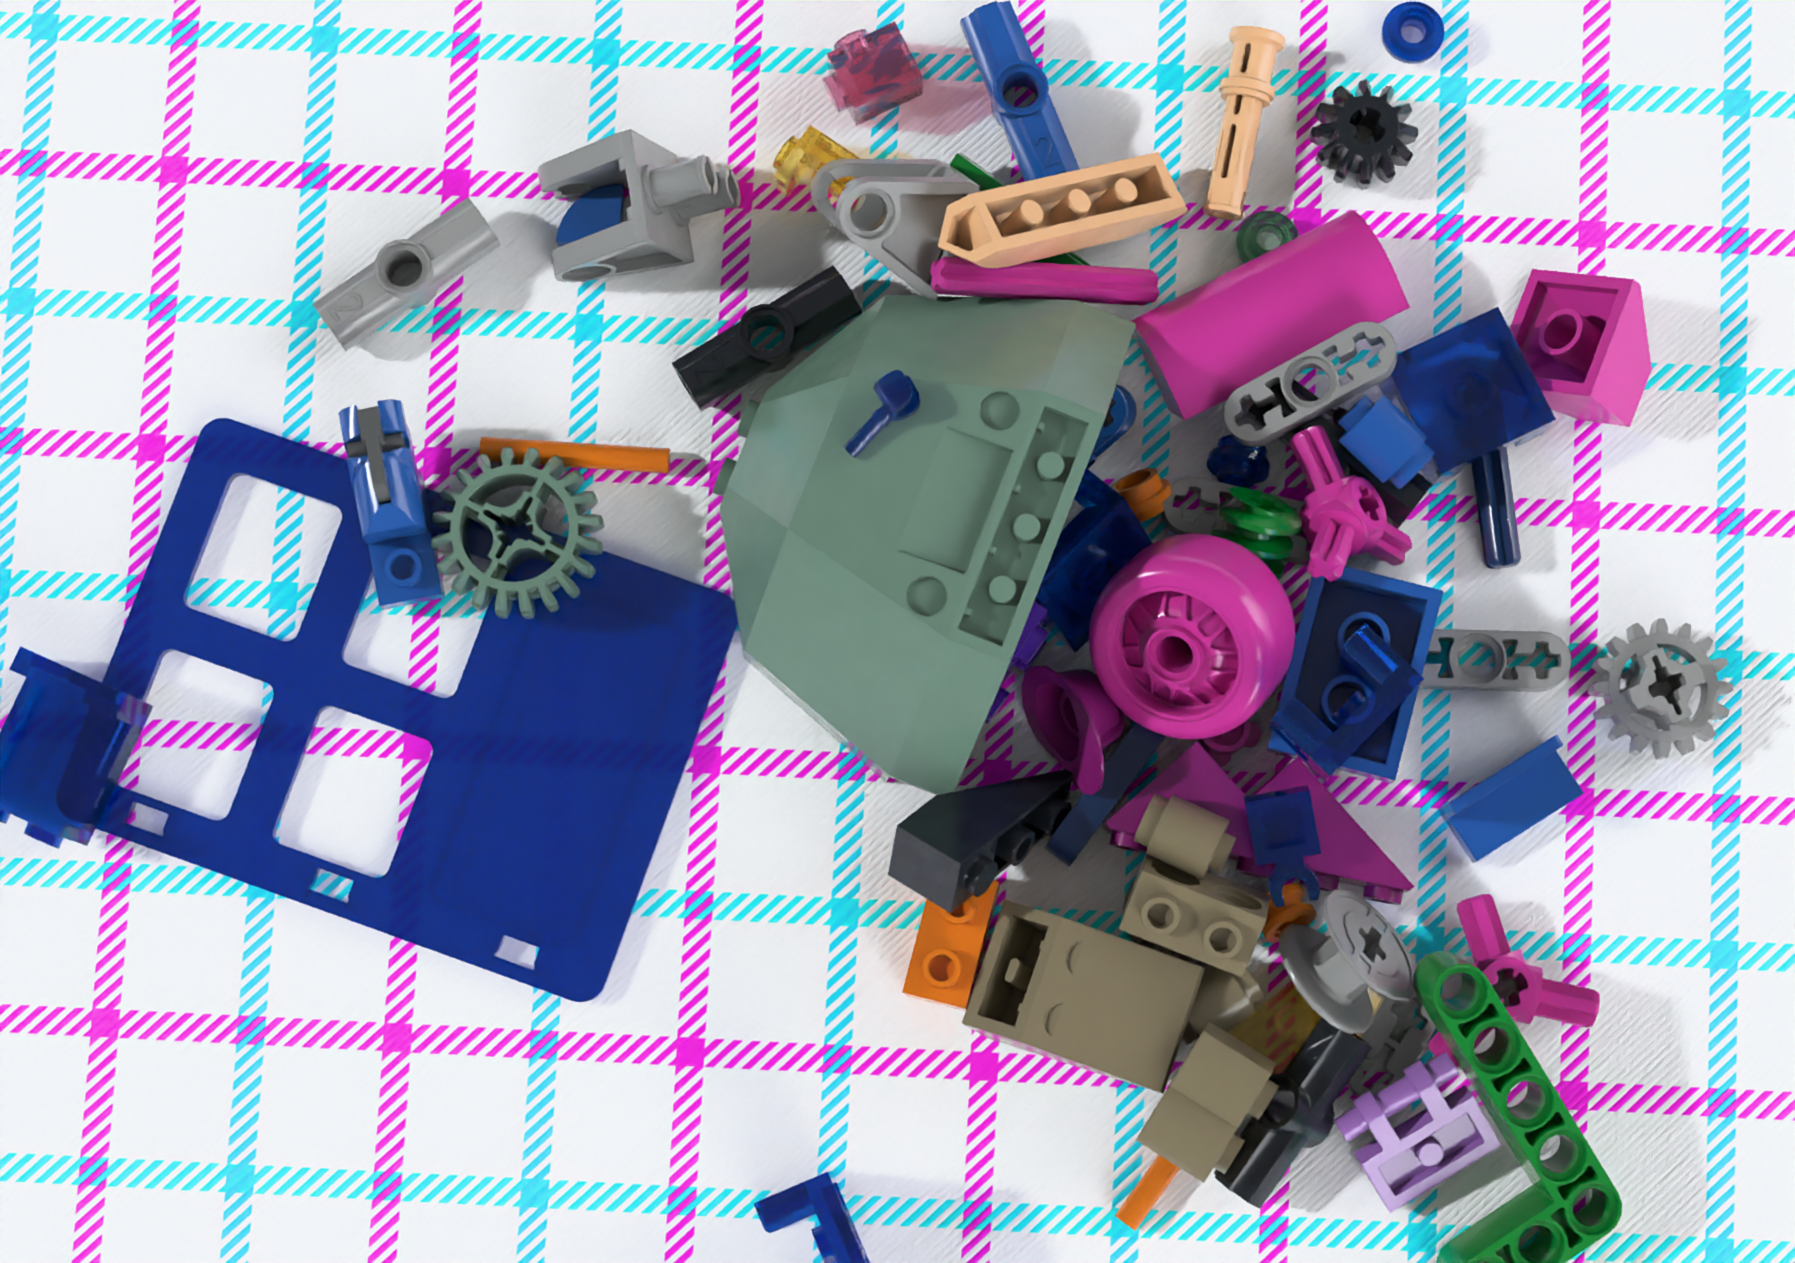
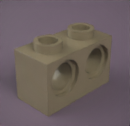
M1146 854L1126 903L1119 929L1243 978L1267 920L1270 895L1207 872L1202 880Z

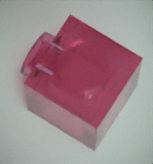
M895 21L871 33H868L866 29L851 32L835 43V50L827 53L830 75L822 78L824 87L836 111L839 113L847 109L856 126L923 94V76Z

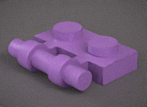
M1446 1052L1424 1065L1418 1060L1403 1070L1405 1077L1375 1095L1367 1091L1353 1100L1354 1108L1334 1119L1346 1142H1349L1368 1129L1373 1134L1375 1140L1353 1154L1390 1213L1502 1146L1475 1098L1465 1085L1446 1097H1443L1439 1091V1086L1459 1075L1456 1066ZM1420 1099L1426 1109L1397 1127L1392 1128L1387 1118Z

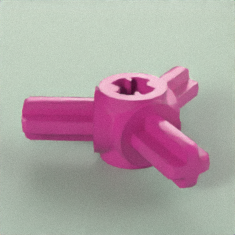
M1321 425L1312 426L1296 433L1290 439V446L1311 491L1303 499L1305 504L1300 509L1302 529L1312 545L1309 554L1311 559L1307 567L1311 576L1314 578L1324 576L1329 582L1335 581L1342 576L1348 557L1361 555L1366 552L1392 566L1405 562V553L1412 549L1410 536L1387 523L1385 506L1373 485L1366 479L1357 477V475L1346 477L1328 435Z
M1490 894L1477 895L1462 900L1457 904L1456 910L1474 961L1473 965L1486 975L1491 985H1495L1498 982L1497 971L1503 972V980L1513 978L1516 983L1517 991L1511 992L1508 995L1509 1006L1505 1007L1513 1021L1530 1024L1534 1016L1586 1028L1593 1026L1600 1007L1599 993L1595 989L1543 978L1541 967L1525 963L1521 949L1511 952L1494 899ZM1494 1027L1484 1029L1477 1035L1474 1042V1050ZM1438 1031L1428 1043L1429 1050L1435 1057L1446 1052L1456 1068H1459L1460 1065Z

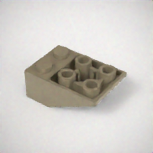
M1004 900L962 1024L988 1039L1163 1094L1205 969L1076 921Z

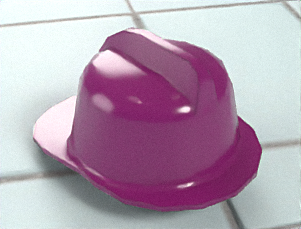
M1033 666L1024 674L1021 685L1022 705L1027 722L1037 741L1057 760L1062 769L1073 773V784L1083 794L1095 795L1101 789L1104 779V756L1102 749L1121 736L1125 725L1124 713L1108 697L1096 674L1092 671L1073 669L1056 672L1048 666Z

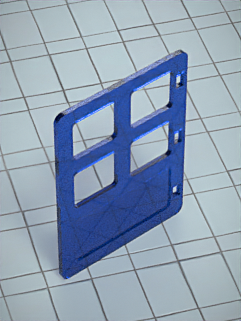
M218 418L207 423L198 436L60 788L59 805L62 812L75 822L579 1003L589 1002L600 996L607 985L738 628L735 603L725 593L606 551L598 555L582 554L581 558L588 561L595 568L596 572L592 578L583 577L577 572L571 575L570 579L575 582L580 590V594L576 598L568 596L562 586L552 592L559 604V609L555 612H550L540 597L533 599L535 606L534 618L525 619L519 609V600H514L508 618L503 619L499 618L495 613L496 596L492 598L457 690L448 698H441L351 666L346 663L344 653L374 575L368 544L362 538L347 460L233 419ZM238 476H248L340 509L342 514V520L299 632L290 641H281L194 610L187 603V595L230 485ZM425 488L434 537L450 532L449 529L435 525L432 521V515L437 511L453 512L454 507L448 505L441 498L439 492ZM472 520L468 532L470 555L491 562L488 554L493 545V534L485 530L481 524ZM497 522L511 541L505 545L506 548L511 546L517 538L525 541L530 539L539 544L526 527V523L523 522L517 528L511 525L506 527ZM543 529V532L551 536L555 542L565 547L567 537ZM536 558L527 559L517 566L512 575L507 573L503 581L517 582L532 579L547 571L554 563H547ZM172 651L189 655L267 683L273 688L272 702L228 815L221 820H212L126 789L118 782V772L162 659L167 653ZM328 708L340 709L421 738L432 745L431 759L389 870L384 876L379 878L370 877L284 846L276 838L277 827L321 713ZM137 803L169 814L163 828V836L127 823L132 817ZM320 869L353 880L348 895V903L311 890L316 883ZM505 936L540 948L534 962V970L496 956L502 947Z

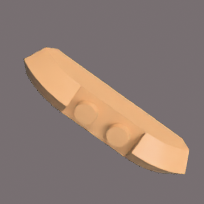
M1159 152L969 194L947 206L938 247L981 267H1009L1128 238L1160 226L1189 211Z

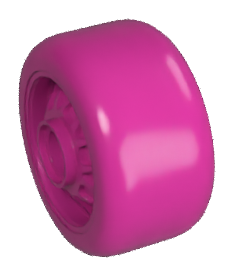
M1178 534L1156 541L1142 549L1105 585L1094 605L1089 624V649L1092 665L1108 697L1126 716L1137 724L1155 733L1178 739H1206L1219 736L1237 728L1251 718L1282 682L1291 663L1295 647V622L1288 596L1276 575L1259 557L1243 546L1228 539L1207 534Z

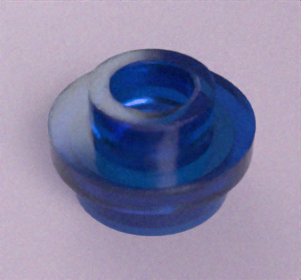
M1416 1L1401 3L1395 6L1385 17L1381 29L1382 43L1386 51L1400 62L1406 64L1423 63L1431 59L1441 47L1444 39L1443 21L1440 15L1427 4ZM1407 26L1416 27L1421 31L1423 40L1418 43H1409L1402 37L1401 30Z
M1232 435L1223 436L1217 441L1216 448L1209 452L1206 462L1207 469L1216 476L1218 482L1245 488H1251L1254 484L1265 481L1269 476L1271 467L1269 460L1266 458L1267 448L1265 445L1260 447L1245 446L1236 441Z

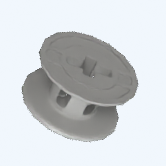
M1335 889L1324 901L1323 914L1330 935L1326 937L1307 925L1290 924L1280 933L1279 949L1290 978L1312 1009L1329 1024L1348 1034H1363L1372 1025L1373 1006L1367 989L1372 987L1375 991L1392 1000H1408L1415 993L1413 974L1416 969L1412 957L1399 934L1378 910L1365 899L1350 891Z

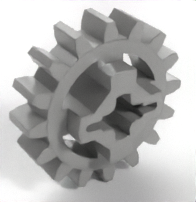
M1658 618L1652 622L1649 635L1646 634L1644 628L1637 622L1626 629L1629 644L1616 636L1605 644L1613 659L1598 658L1593 662L1591 668L1603 675L1604 680L1589 686L1588 694L1603 697L1605 703L1604 706L1593 713L1594 719L1602 720L1610 717L1615 723L1607 736L1609 740L1614 741L1626 734L1632 738L1629 747L1630 754L1637 755L1648 744H1651L1655 759L1663 760L1669 757L1671 743H1674L1676 749L1683 756L1695 750L1692 734L1704 742L1716 735L1713 726L1708 720H1722L1728 717L1730 711L1724 705L1718 703L1717 699L1732 692L1733 684L1718 681L1716 673L1726 667L1728 662L1726 658H1718L1712 661L1708 658L1706 653L1713 644V640L1710 637L1695 644L1689 640L1691 624L1685 622L1673 634L1668 633V625L1665 618ZM1664 649L1681 655L1690 664L1684 665L1667 658ZM1631 659L1632 662L1629 666L1633 676L1628 689L1620 693L1621 673L1627 661ZM1668 681L1672 692L1665 697L1657 696L1653 698L1649 693L1648 687L1654 682ZM1700 686V702L1696 713L1690 720L1689 716L1692 715L1688 702L1694 688ZM1638 713L1654 720L1658 730L1640 724L1631 714Z

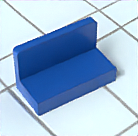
M1557 734L1438 809L1472 863L1479 861L1584 794L1556 751L1564 745Z

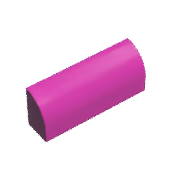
M1351 210L1131 320V322L1136 323L1134 335L1168 410L1185 421L1227 400L1239 387L1348 327L1366 321L1380 323L1410 308L1393 266L1378 238L1366 221L1357 212Z

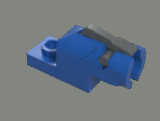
M395 399L377 401L378 406L358 409L354 405L344 408L338 413L362 538L368 544L378 602L383 610L445 598L442 575L437 567L439 563L438 554L431 546V539L434 537L423 475L417 469L403 403L401 400Z

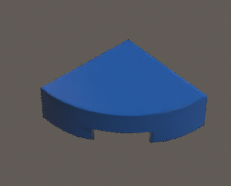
M623 184L602 186L589 191L577 199L567 210L559 225L556 237L558 247L622 223L625 195Z

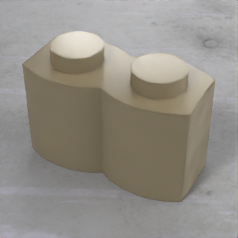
M1208 1021L1145 1123L1136 1141L1203 1183L1213 1168L1225 1174L1245 1142L1244 1139L1235 1134L1247 1113L1259 1120L1279 1087L1269 1080L1276 1063Z

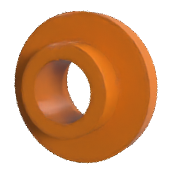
M1155 468L1137 470L1120 478L1110 487V492L1114 499L1110 504V508L1117 518L1129 517L1132 523L1143 522L1157 516L1165 509L1163 502L1172 494V488L1167 479H1160Z

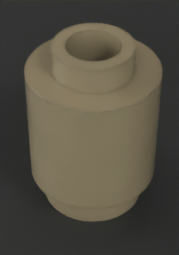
M1155 793L1140 822L1134 841L1148 847L1146 854L1203 880L1209 868L1218 873L1222 872L1235 844L1236 837L1226 833L1230 823L1229 819L1174 794L1170 799H1167Z
M1212 965L1204 968L1205 971L1182 1037L1186 1045L1199 1038L1208 1021L1228 1033L1256 1012L1253 1005L1263 999L1265 995L1247 968L1243 978Z

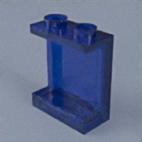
M20 646L9 670L25 676L26 679L0 731V822L7 824L12 814L28 822L23 832L24 834L59 849L65 838L88 846L154 706Z

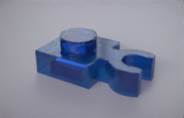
M1308 785L1243 797L1256 865L1275 862V868L1268 879V889L1276 907L1284 906L1282 888L1286 881L1293 878L1301 879L1306 883V890L1310 901L1318 900L1320 894L1318 879L1313 869L1303 861V857L1322 854Z

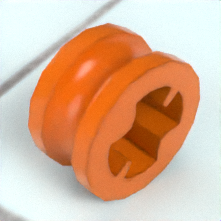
M1286 884L1267 893V895H1270L1267 920L1262 929V935L1269 943L1280 942V933L1290 924L1309 926L1317 916L1316 910L1312 904L1302 902L1305 897V891L1300 884Z

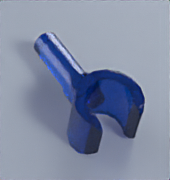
M891 371L875 383L873 389L883 406L873 412L867 422L843 446L854 458L861 453L884 427H887L892 421H899L915 414L919 409L921 403L920 394L908 375H904L902 371Z

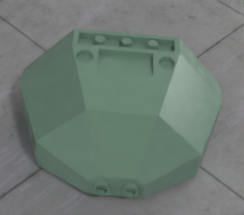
M885 295L766 391L761 403L752 399L749 400L736 435L746 438L737 461L726 457L713 489L714 494L723 497L720 505V518L743 658L884 782H887L889 777L934 795L955 792L1009 667L1105 421L1136 323L1078 300L938 296L935 301L917 295Z

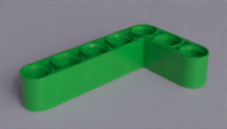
M1449 951L1431 953L1418 963L1413 974V987L1416 995L1533 1184L1451 1239L1441 1248L1436 1263H1566L1606 1236L1617 1226L1622 1215V1201L1619 1193L1486 975L1479 968ZM1461 973L1462 986L1459 992L1448 1000H1442L1440 995L1443 982L1450 975ZM1494 1027L1495 1039L1492 1045L1486 1051L1475 1054L1474 1042L1477 1035L1484 1029ZM1527 1081L1528 1086L1525 1098L1519 1104L1508 1107L1507 1097L1510 1090L1516 1084ZM1559 1135L1560 1145L1557 1151L1550 1158L1541 1160L1540 1150L1543 1144L1549 1138ZM1592 1189V1198L1589 1204L1583 1210L1573 1212V1203L1576 1197L1582 1191ZM1538 1225V1235L1535 1241L1530 1246L1518 1249L1522 1233L1527 1228Z

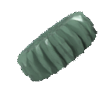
M505 447L501 451L502 466L494 468L493 463L486 454L477 457V463L483 473L473 479L468 470L464 468L458 469L456 476L461 484L466 487L461 494L453 489L443 488L440 493L441 498L448 505L454 507L453 512H434L432 521L441 528L449 529L450 532L433 537L431 539V546L435 551L452 552L442 558L437 567L443 575H452L462 571L454 579L451 588L458 596H462L476 587L471 601L475 609L482 611L489 605L492 598L496 596L495 613L499 618L506 619L511 613L513 601L519 600V609L525 619H532L535 615L533 599L541 597L550 612H555L559 609V604L552 592L562 586L568 596L576 598L580 594V590L575 582L570 579L571 575L577 572L586 578L594 576L595 568L581 557L582 554H602L604 545L601 541L585 535L603 529L605 524L601 515L583 514L592 509L598 503V499L594 491H584L574 495L584 482V478L578 470L569 472L559 480L564 468V462L561 457L554 455L547 461L543 469L540 470L541 458L538 449L528 448L523 464L517 465V458L513 449ZM512 486H533L530 492L523 491L516 503L508 507H497L488 502L483 504L488 497L502 489ZM551 494L563 503L567 511L569 533L565 547L555 542L551 536L543 532L542 523L548 511L545 504ZM530 518L531 521L525 525L539 544L530 539L525 541L517 538L511 546L506 548L505 545L511 541L497 522L506 527L511 525L519 528L525 520L528 521ZM472 520L481 524L485 530L493 534V545L488 554L491 562L484 573L475 566L468 547V532ZM536 558L547 563H554L547 571L532 579L517 582L503 581L507 573L512 575L517 566L527 559Z

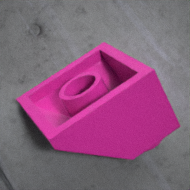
M1532 269L1489 382L1496 383L1502 391L1578 420L1630 427L1652 370L1641 285L1636 280L1628 278Z

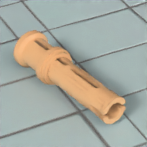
M1235 26L1230 29L1229 40L1234 44L1228 77L1221 79L1219 85L1221 98L1226 103L1203 212L1213 218L1228 221L1243 219V207L1251 166L1254 160L1262 110L1270 106V102L1274 100L1276 90L1271 86L1276 54L1284 49L1286 41L1285 37L1280 33L1256 26Z

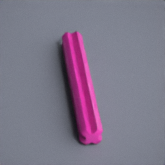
M943 257L940 260L934 261L930 269L932 290L944 295L1078 300L1085 303L1145 306L1148 303L1155 302L1160 293L1157 287L1159 277L1151 269L1027 262L1002 268H985L960 257Z

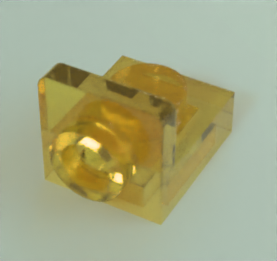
M809 125L800 139L793 135L784 143L773 162V167L777 169L774 176L777 190L788 197L808 169L814 171L811 175L813 180L818 170L830 161L861 158L812 125ZM846 176L837 181H832L828 193L839 198L846 188L845 184L856 178Z

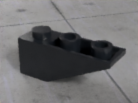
M1064 769L934 796L897 825L888 875L949 913H952L971 896L979 897L985 893L998 874L1010 865H1019L1027 857L1035 844L1046 835L1052 836L1072 809L1071 802L1067 800L1073 773Z

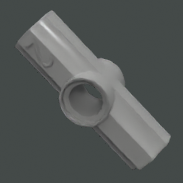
M468 197L408 239H397L387 243L378 252L373 263L314 302L313 306L344 350L347 351L407 309H418L427 305L436 296L439 287L492 252L501 243L480 211ZM410 262L422 265L421 275L415 283L409 286L393 284L392 277L400 265Z

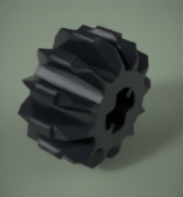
M1367 79L1359 82L1355 97L1348 89L1341 85L1335 88L1333 92V104L1320 103L1317 107L1315 117L1321 124L1312 127L1309 140L1316 145L1324 146L1315 158L1318 166H1327L1334 162L1338 164L1333 176V180L1336 183H1342L1348 173L1352 172L1356 173L1358 188L1361 190L1367 189L1372 179V172L1379 180L1387 184L1393 180L1396 174L1394 165L1408 166L1413 153L1406 145L1416 141L1418 128L1404 123L1412 112L1410 103H1401L1394 107L1390 105L1394 95L1392 85L1383 88L1379 97L1371 95V85ZM1361 126L1368 127L1373 131L1367 144L1358 142L1354 138Z

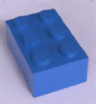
M1345 566L1342 576L1335 581L1329 582L1324 576L1317 578L1312 576L1295 639L1293 657L1287 670L1267 752L1291 758L1298 757L1302 761L1393 783L1396 780L1443 590Z

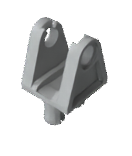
M632 129L618 132L549 160L537 169L542 192L553 191L555 199L581 197L591 190L606 185L623 184L624 189L629 188L631 206L626 209L627 221L570 242L552 251L555 279L561 282H586L693 263L695 261L688 226L690 219L727 208H737L741 202L739 185L731 169L724 168L716 172L712 161L705 154L678 163L676 154Z
M837 159L826 163L818 170L812 180L810 193L813 205L823 217L921 295L936 301L938 293L932 290L931 265L934 261L940 260L943 257H958L938 247L946 208L951 203L969 194L981 191L978 184L948 163L937 159ZM846 176L855 177L856 179H852L845 184L846 188L838 198L835 209L827 196L832 181H837Z

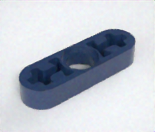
M1135 723L1105 763L1101 789L1092 796L1082 794L1049 839L1044 849L1070 867L1166 736Z

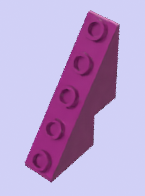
M1196 742L1105 822L1102 827L1107 834L1111 835L1110 846L1146 853L1148 847L1134 841L1144 813L1155 793L1167 799H1170L1174 794L1230 820L1226 833L1236 837V841L1228 859L1237 861L1236 872L1274 879L1275 870H1283L1301 874L1299 882L1301 886L1333 892L1335 889L1338 890L1339 882L1364 887V899L1391 905H1401L1403 894L1415 887L1298 757L1249 799L1205 749Z

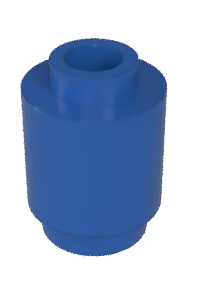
M1384 394L1374 403L1364 395L1338 422L1346 430L1338 441L1382 483L1389 480L1398 489L1406 485L1435 454L1425 443L1428 436Z

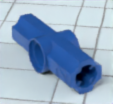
M994 1L975 8L972 13L960 20V26L990 96L993 117L1004 130L1024 181L1079 170L1077 160L1050 98L1047 77L1035 62L1011 1ZM1020 86L1031 90L1037 99L1028 107L1018 108L1007 103L1003 95L1009 89Z

